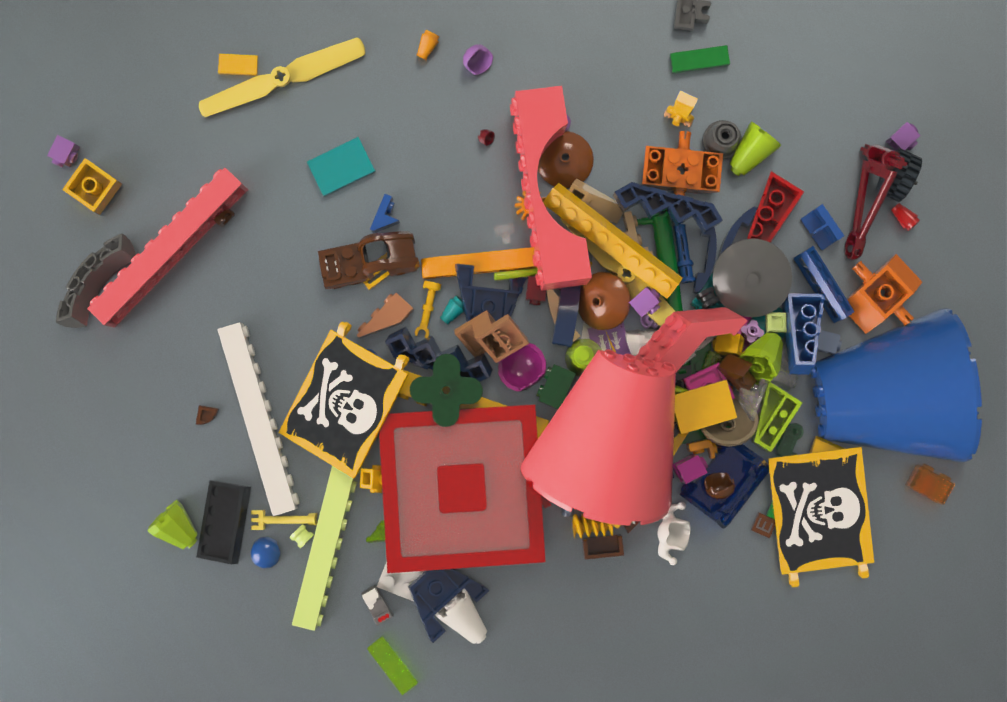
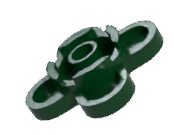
M442 354L436 358L433 365V376L418 377L410 385V395L413 400L418 403L432 404L433 419L442 427H450L457 422L460 404H474L480 400L483 394V387L477 379L460 376V363L451 354ZM446 386L450 388V393L444 394L442 391Z

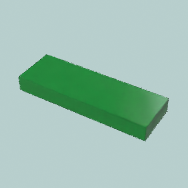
M727 45L670 53L672 73L730 65Z

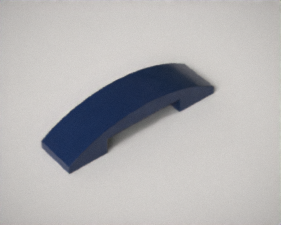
M754 206L746 211L731 226L723 239L718 257L732 244L740 226L747 228L750 225L758 209Z
M715 227L705 233L701 232V237L708 238L704 271L703 273L697 272L695 274L694 294H697L703 288L715 263L717 250Z
M581 286L559 288L560 295L552 344L572 346Z

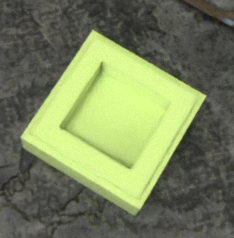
M771 312L765 315L766 333L787 332L786 313Z

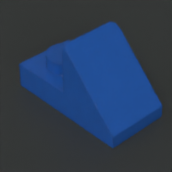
M384 194L371 225V232L377 233L400 223L399 220L387 215L388 213L391 214L395 205L392 196Z

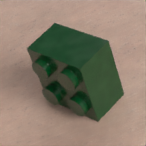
M555 364L552 368L548 367L544 376L547 379L544 386L540 385L536 394L539 397L538 401L558 410L565 400L576 373Z

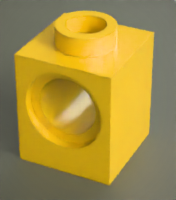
M730 333L717 335L713 339V349L718 355L726 356L730 353L739 357L743 351L745 338L741 334H736L735 336Z

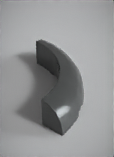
M123 233L104 242V247L96 253H90L76 269L66 285L68 291L64 300L59 303L56 323L70 328L87 327L90 312L87 308L90 306V301L97 296L106 281L119 269L131 263V259L136 255L131 241Z

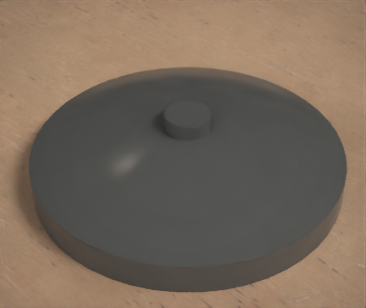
M743 239L731 244L720 254L713 270V286L720 302L726 308L745 317H759L776 310L787 298L792 285V270L787 257L777 246L762 239Z

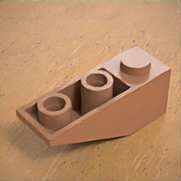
M397 293L394 295L390 294L384 300L385 305L381 309L377 308L371 314L372 319L368 323L364 322L357 331L359 333L357 336L363 338L402 324L414 311V308Z

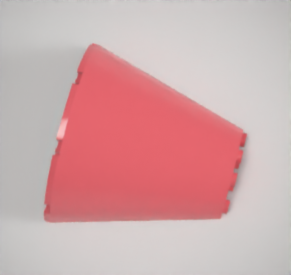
M598 350L522 462L520 468L525 479L528 481L532 480L534 483L533 488L552 503L570 512L572 508L584 512L583 517L626 526H630L632 521H640L641 525H645L662 519L667 515L672 503L676 367L670 362H655L651 358H644L642 361H639L631 354L621 355L612 350Z

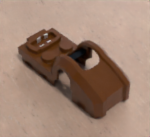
M408 231L373 233L364 236L359 243L318 251L325 289H337L367 282L374 278L375 272L382 270L388 271L390 276L417 271L420 263L415 253L413 234ZM383 241L388 258L369 262L366 244Z

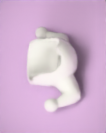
M682 501L678 504H671L667 515L662 518L663 522L660 524L657 532L660 541L658 554L660 557L668 560L671 565H676L677 559L671 557L669 551L671 549L684 551L690 538V522L678 519L674 515V511L677 509L684 510L686 508V503Z

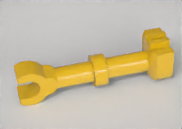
M424 280L423 288L429 290L426 302L422 306L424 311L420 326L415 330V336H418L419 331L423 329L426 332L425 338L429 337L428 323L431 311L434 310L433 302L436 291L441 289L442 284Z

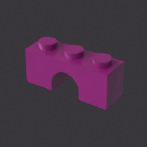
M689 454L673 463V471L678 481L685 484L707 473L705 468L708 465L703 456Z

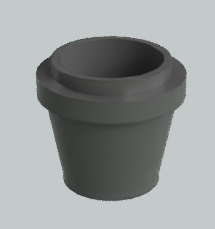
M726 120L713 122L704 132V149L706 152L723 153V159L732 157L742 139L740 130L734 123ZM722 133H727L728 139H723Z

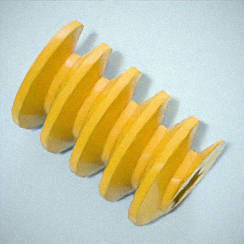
M583 513L580 519L577 514L573 515L572 530L574 539L576 533L582 539L584 533L590 538L591 532H594L595 536L598 537L599 531L602 532L603 536H606L608 530L611 536H613L612 524L583 517Z

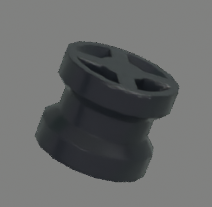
M709 287L696 295L697 300L702 303V309H708L720 301L719 297L715 296L713 287Z

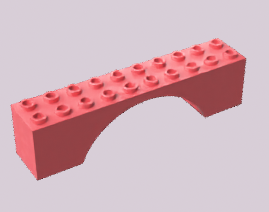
M562 86L515 91L514 98H511L510 113L511 116L514 115L513 133L517 134V141L515 142L516 152L520 153V160H518L519 171L523 172L521 186L523 191L526 190L524 206L525 210H529L527 226L528 229L531 228L532 230L530 245L531 248L534 247L535 249L532 257L534 267L537 266L538 269L537 274H535L536 284L540 286L541 291L587 285L592 278L586 239L570 233L552 218L542 202L537 182V169L542 154L553 141L564 134L568 125Z

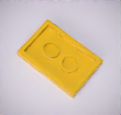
M727 380L675 394V419L680 434L737 418Z

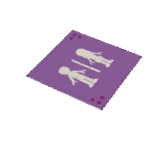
M624 322L616 328L606 331L597 330L592 327L587 328L590 340L596 342L602 351L612 350L607 337L608 334L617 354H630L625 338Z

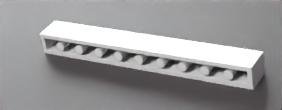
M239 322L219 328L217 330L272 515L276 516L298 509L297 505L300 504L297 493H293L292 486L294 481L292 475H288L286 469L289 466L287 458L282 456L281 448H283L281 438L277 437L275 432L277 430L276 421L274 418L271 419L269 411H272L270 401L266 400L264 395L266 392L265 384L263 381L260 382L258 374H261L259 364L255 363L253 358L255 355L254 347L252 344L249 345L247 337H250L248 327Z

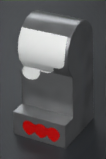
M376 585L361 593L377 626L394 616Z

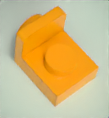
M709 439L686 444L687 451H693V454L705 452L704 449L707 448L710 459L715 458V453H717L716 444Z

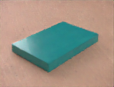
M359 137L307 161L324 197L376 172Z

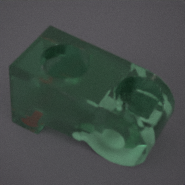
M798 423L789 424L780 437L773 453L781 457L797 455L792 451L797 440L803 436V427Z

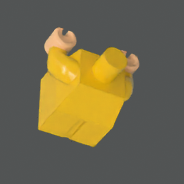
M680 91L674 106L669 105L665 110L664 117L673 118L672 124L675 126H679L681 122L684 123V126L688 125V127H691L694 120L691 112L698 98Z

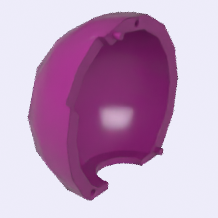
M532 343L527 344L498 362V374L501 381L508 388L515 391H524L532 387L545 376L547 371V362L542 351Z

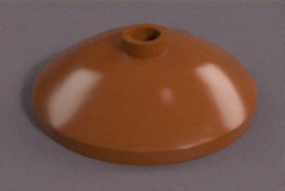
M565 131L542 154L538 164V172L551 186L555 187L560 183L568 189L576 178L584 182L590 175L594 162L592 149L582 136L574 132ZM564 154L569 156V159L566 161L562 159Z
M597 272L592 274L588 284L581 285L578 308L580 317L587 325L597 330L616 328L623 323L630 311L631 305L629 302L631 301V296L625 282L613 273ZM597 298L599 299V305L596 304Z

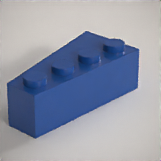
M789 293L782 303L783 313H786L787 318L785 337L789 374L809 375L815 366L825 294Z

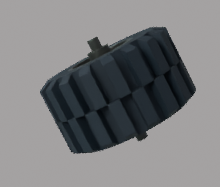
M899 148L896 152L905 158L904 161L907 162V165L903 166L902 169L893 168V171L898 173L886 197L897 202H901L908 195L913 185H917L918 182L916 180L922 167V158ZM882 177L879 178L877 184L878 193L885 180Z

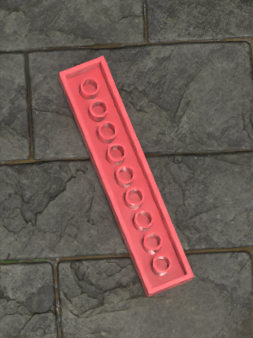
M226 168L223 170L219 169L213 175L214 179L209 184H204L199 190L200 193L186 203L187 207L182 212H177L172 218L173 221L168 226L165 225L160 229L159 235L155 240L151 239L145 245L146 249L141 254H136L131 259L132 263L127 268L124 267L117 274L118 278L114 282H109L104 287V292L90 301V306L87 309L103 325L115 328L216 224L214 219L223 211L230 209L248 191Z

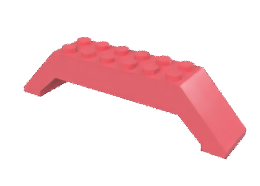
M726 307L673 312L666 318L665 323L653 333L652 338L646 345L640 348L639 353L635 356L636 360L642 361L644 358H651L655 362H670L676 367L677 372L706 337L729 333L735 336L747 320Z

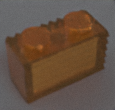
M923 464V466L916 465L905 485L934 502L944 505L955 486L954 483L950 482L951 478L942 473L940 475L934 473V468L927 464Z

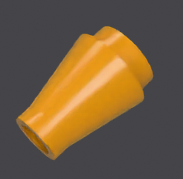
M425 30L424 34L422 33L416 55L427 60L439 43L438 39L440 36Z

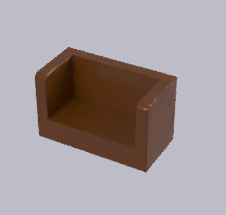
M621 534L582 538L585 560L624 556Z

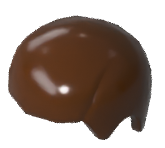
M713 473L704 480L706 492L712 498L726 499L734 493L735 482L734 479L731 480L728 473Z

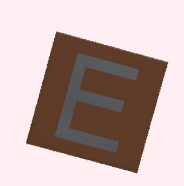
M758 512L751 530L770 538L775 527V519Z

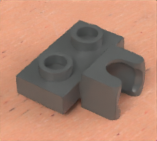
M677 0L674 29L693 31L694 23L707 24L710 16L703 14L702 10H708L712 3L705 0Z

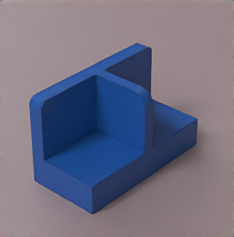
M823 204L800 219L820 250H824L844 237V234Z

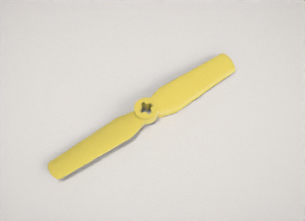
M356 37L301 56L286 67L279 66L274 68L271 74L255 76L199 102V110L202 116L208 117L262 98L277 87H285L290 82L309 81L364 56V44L361 39ZM280 72L283 75L286 74V76L283 77V81L276 79L277 77H279L278 73Z
M560 218L574 235L586 239L588 251L602 267L625 282L631 299L636 297L646 287L652 289L651 286ZM629 271V272H630V275H629L630 278H629L628 276H626V277L624 278V277L622 276L623 273ZM662 296L659 297L662 301L658 304L660 308L652 315L650 313L647 314L660 327L665 323L668 316L676 312Z

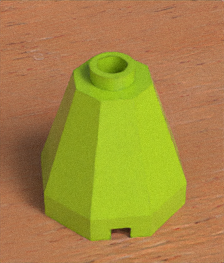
M767 332L747 347L739 356V358L753 364L748 371L752 373L756 380L771 382L778 375L781 368L782 339L776 333Z
M176 499L166 508L167 510L158 515L147 531L154 537L181 549L191 548L197 542L196 536L198 533L183 505Z

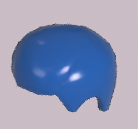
M260 537L257 539L251 549V558L254 564L263 569L271 568L277 564L280 557L277 541L270 537Z

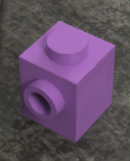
M906 122L886 142L894 151L899 148L910 151L918 144L916 140L921 135L913 124Z
M57 135L47 156L52 158V163L57 166L63 167V165L70 167L78 158L77 152L80 146Z
M646 287L629 303L641 317H644L648 313L651 315L660 308L658 304L662 301L659 299L660 293L653 288Z

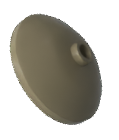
M734 395L735 398L732 399L737 418L701 428L702 433L707 439L721 446H737L753 437L758 427V414L754 406L741 396Z

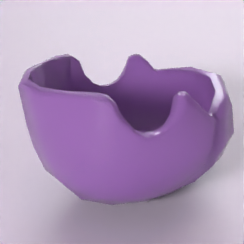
M481 44L471 46L463 56L464 66L474 75L485 72L493 62V54Z

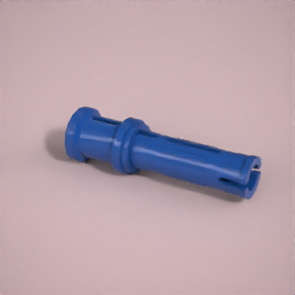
M686 224L674 225L679 260L677 267L679 268L680 276L683 278L680 284L695 282L696 278L693 276L692 269L694 262L690 260Z

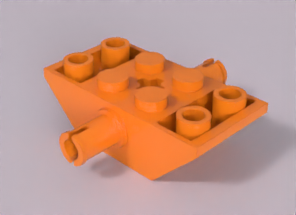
M679 131V142L676 149L655 146L645 147L642 185L673 191L674 194L685 196L686 192L696 194L720 192L723 153L691 150V132L687 131L685 134V131ZM682 167L685 170V172L683 174H680V171L677 169Z
M897 254L891 257L875 273H872L862 261H859L852 268L863 280V284L847 298L854 310V313L849 317L865 334L893 313L904 326L914 319L902 305L915 293L922 284V281ZM881 290H885L884 296L881 295Z

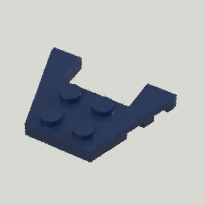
M455 264L467 322L486 310L495 321L507 314L510 317L512 316L519 294L522 293L523 285L528 277L510 279L509 290L472 286L474 265Z
M455 569L424 571L408 586L427 635L432 643L446 632L434 618V615L462 589H466L476 603L489 592L488 588Z

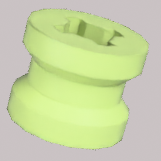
M302 524L289 538L292 541H296L301 549L314 534L308 532L306 526Z

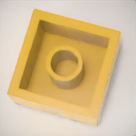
M85 158L62 190L93 212L101 215L122 186V183Z

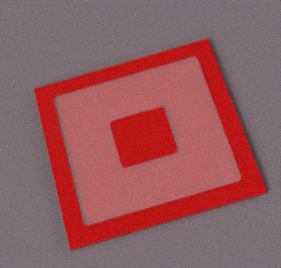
M536 405L459 409V418L450 427L439 426L433 419L432 411L388 414L379 431L387 573L546 562L541 494L533 488L534 483L532 480L528 481L525 479L520 468L522 462L538 440Z

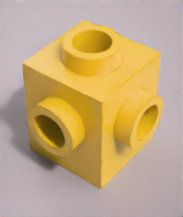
M372 465V469L361 468L360 488L370 489L371 493H382L381 465Z

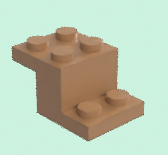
M487 310L454 330L455 335L474 357L487 352L495 363L529 344L528 338L508 314L495 321Z

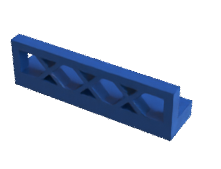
M814 246L793 258L815 294H825L826 298L823 307L833 323L843 320L854 313L853 308Z

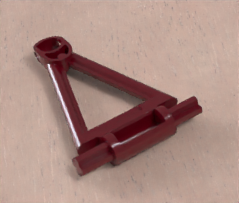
M865 144V147L860 148V151H863L862 155L866 156L868 161L863 160L853 228L845 244V254L851 260L858 259L863 254L866 245V235L898 173L893 171V168L902 169L903 166L907 165V162L904 161L905 158L901 157L898 152L877 144ZM870 172L885 180L861 227ZM849 245H853L851 252L847 250Z

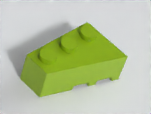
M767 382L758 414V427L753 435L752 443L766 452H771L803 402L773 383Z

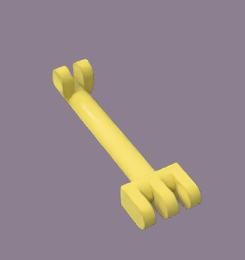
M251 510L252 515L258 514V518H251V522H258V525L251 526V530H265V524L317 525L318 523L316 521L317 513H309L308 516H265V510Z

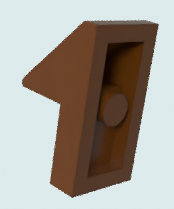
M730 353L717 366V369L742 395L747 394L757 381L748 371L753 364Z

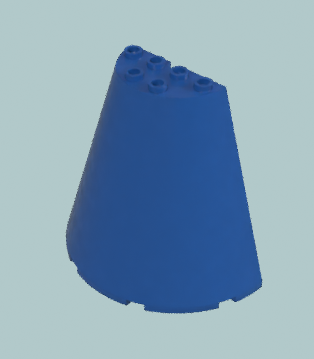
M948 308L939 309L910 321L906 326H898L816 361L810 374L815 381L813 395L814 398L818 397L819 405L815 406L816 416L820 419V425H818L819 436H822L827 441L956 462L970 461L972 454H976L981 436L982 419H978L979 411L977 412V407H982L976 359H970L969 355H971V352H969L968 347H972L958 315L953 314L952 310Z

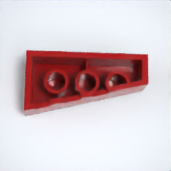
M771 171L747 239H762L772 243L802 198L804 191Z

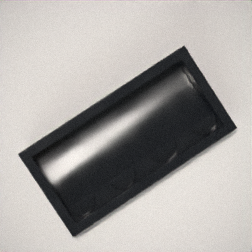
M209 480L196 558L231 565L238 564L251 487Z

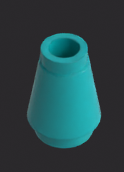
M455 295L454 298L449 300L440 316L446 324L449 325L450 322L464 312L462 299Z

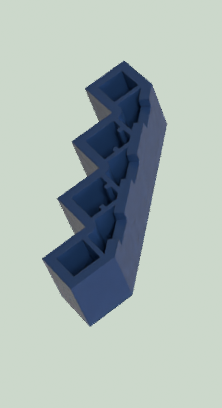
M634 182L627 184L613 194L622 212L638 203L641 204L649 219L667 210L675 226L693 217L702 233L707 232L723 221L713 203L695 200L694 198L679 194L676 195L653 187L642 186Z
M407 327L390 334L385 341L395 359L399 355H406L409 357V362L413 363V365L427 370H433L437 357L442 354H451L460 363L461 377H471L481 382L489 378L493 371L484 353L467 361L459 345L441 352L433 336L415 343Z

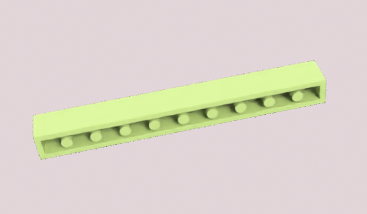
M334 466L331 468L292 622L293 626L313 631L318 626L321 627L324 615H321L322 607L327 605L328 596L326 591L327 588H331L333 577L330 576L331 571L336 568L338 558L335 557L336 551L340 550L343 539L340 536L347 526L348 520L345 519L346 512L351 510V492L355 493L357 482L354 481L355 478Z

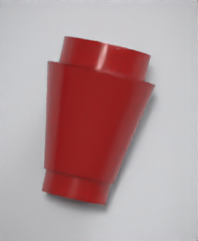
M900 203L891 210L903 229L906 228L908 231L920 221L917 214Z

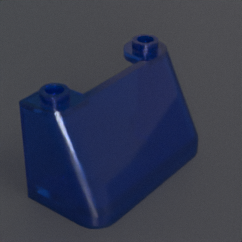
M716 444L718 453L706 468L707 473L699 477L696 482L692 481L684 484L681 488L680 496L723 529L731 523L769 472L767 462L743 444L737 446H721ZM718 472L728 473L731 480L734 479L735 482L734 493L726 499L710 497L706 492L704 484L707 476Z

